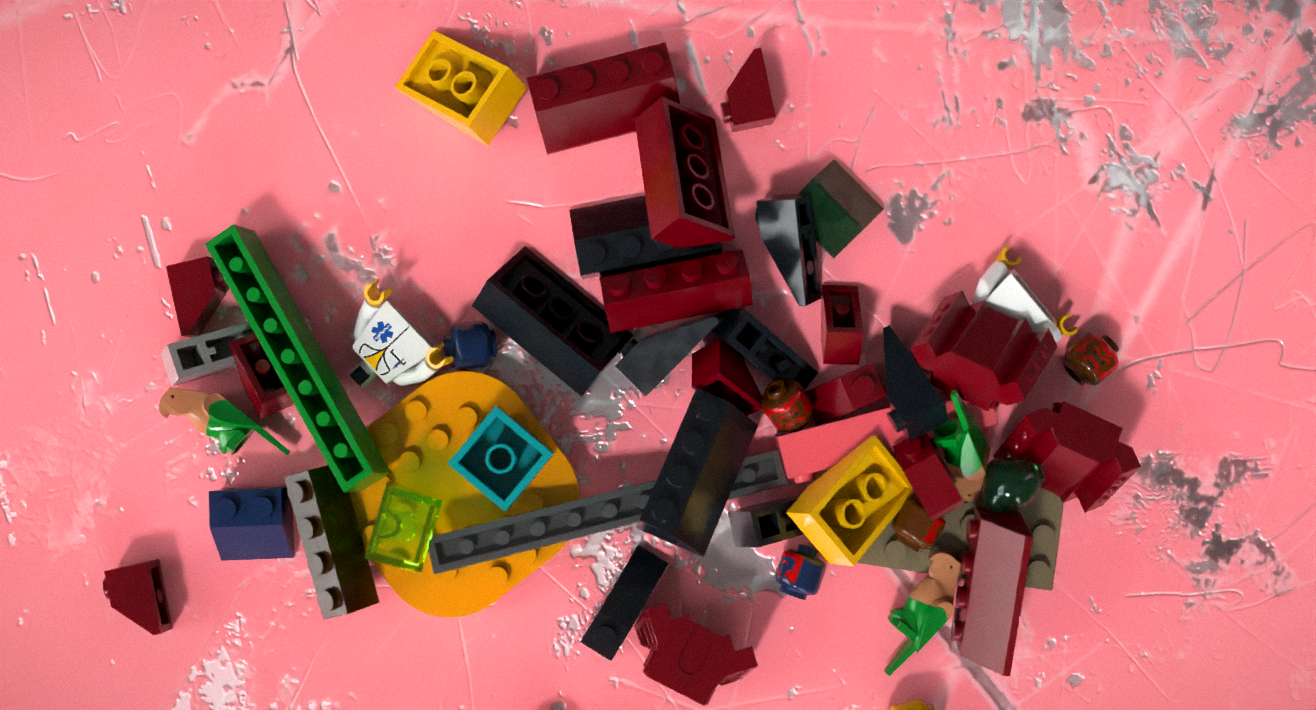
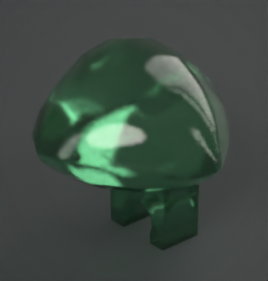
M995 458L990 460L983 480V500L986 509L996 513H1006L1028 506L1036 498L1045 481L1044 468L1028 460L1018 458Z

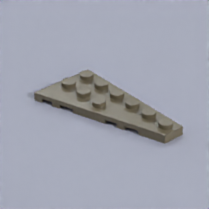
M1043 488L982 498L975 502H965L964 505L942 516L946 521V525L932 548L928 550L920 548L918 552L893 537L896 532L891 526L892 519L857 563L929 573L931 560L928 558V555L935 550H945L961 563L963 552H969L970 540L966 539V526L968 518H974L975 506L1020 511L1033 536L1025 587L1052 591L1064 503H1062L1059 496ZM960 568V572H959V577H958V578H965V574H962V573H961V568Z

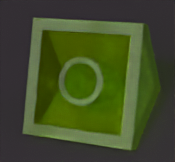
M386 481L364 558L421 573L442 500L397 483Z

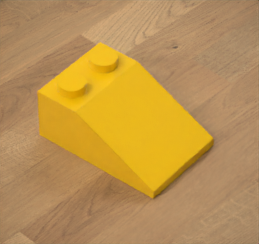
M434 30L394 87L397 91L456 129L487 146L490 145L527 89L508 66Z
M870 436L809 485L786 513L829 564L855 566L899 512L904 502L915 491L901 466L876 436Z

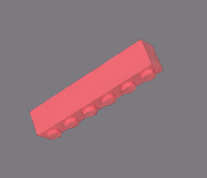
M947 392L939 393L945 401L948 419L959 418L952 402L951 394ZM962 400L970 415L973 413L983 435L989 433V426L998 424L994 408L986 411ZM889 406L774 437L786 478H794L795 483H801L815 479V472L831 469L870 436H876L889 453L894 452L892 446L907 439V436L903 430L897 433L887 417V413L891 411ZM935 429L928 432L931 439L934 436Z

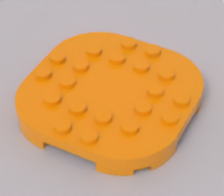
M468 371L452 372L437 376L421 385L374 421L366 429L391 473L363 491L349 492L366 555L400 598L413 608L433 616L462 617L487 608L556 555L566 542L434 575L426 542L427 537L581 499L580 483L572 462L559 448L518 392L495 377ZM495 406H501L556 452L507 511H503L448 465V462Z

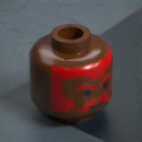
M1087 333L1065 352L1066 363H1064V368L1080 385L1087 383L1096 386L1118 368L1119 360L1116 353L1119 351V348L1107 335L1100 337L1094 333Z
M783 379L775 380L766 387L761 398V409L777 430L796 432L803 429L810 422L814 403L797 380Z
M912 498L904 502L891 523L893 530L896 532L893 537L916 552L920 548L926 550L932 548L946 525V521L942 516L932 521L922 503Z

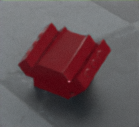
M962 290L943 299L910 348L919 366L932 371L930 382L934 387L951 394V391L957 390L962 400L989 411L990 408L998 407L999 403L1008 406L1025 401L1058 346L1049 328L1033 333L1027 318L1019 320L989 307L986 300L970 305Z
M1065 401L1053 403L1050 410L1043 408L1027 414L993 455L1001 475L1016 469L1023 485L1031 483L1059 496L1062 503L1078 497L1085 513L1103 506L1141 467L1133 448L1119 441L1123 430L1122 427Z
M667 603L646 609L634 625L640 645L650 649L643 664L644 669L642 672L646 677L703 706L709 704L718 684L724 686L739 681L758 667L752 646L735 651L730 634L721 636L691 621L689 614L672 619Z

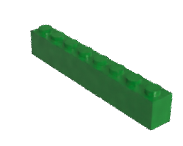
M233 224L205 244L342 491H363L391 473L255 231Z

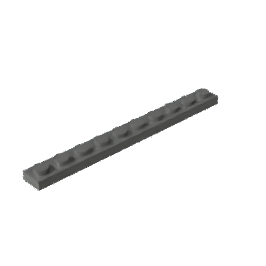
M774 450L744 458L728 500L787 485L779 451ZM656 480L427 537L426 542L434 575L636 524L640 520Z

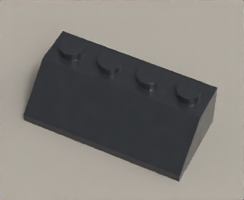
M645 195L569 210L580 275L583 280L719 253L723 249L722 242L676 248L651 239Z
M526 246L486 281L472 304L473 308L581 397L600 378L619 355L622 348L634 336L628 330L610 333L606 312Z
M696 388L636 528L704 557L758 425L731 402Z

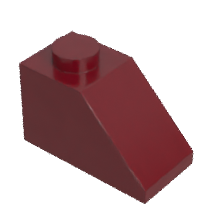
M756 48L752 51L727 89L725 102L720 103L724 124L730 123L732 133L771 125L775 121L776 115L761 48Z
M209 256L166 266L180 333L184 337L192 338L201 335L226 295L224 285L227 283L215 261Z
M822 285L821 348L823 364L859 365L864 331L858 286Z
M255 333L231 341L229 346L243 389L259 419L292 406L293 401Z
M720 339L692 353V388L694 390L699 388L727 400L746 416L761 410L762 395L740 354Z
M873 363L866 364L806 391L814 403L812 417L816 425L887 397Z
M928 433L911 442L907 438L892 446L903 472L932 521L965 504L941 452Z
M159 559L104 571L103 591L106 598L110 599V605L113 609L152 635L162 634L173 629Z

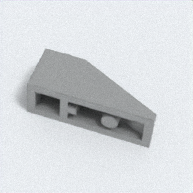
M249 322L167 344L160 352L171 387L235 367L236 364L229 343L254 333Z

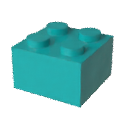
M495 406L448 462V465L503 511H507L556 452L501 406Z

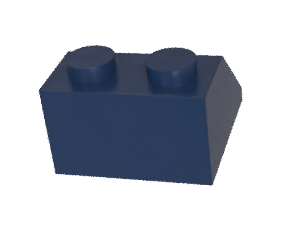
M287 486L208 491L209 527L221 561L294 558L293 508L288 497Z

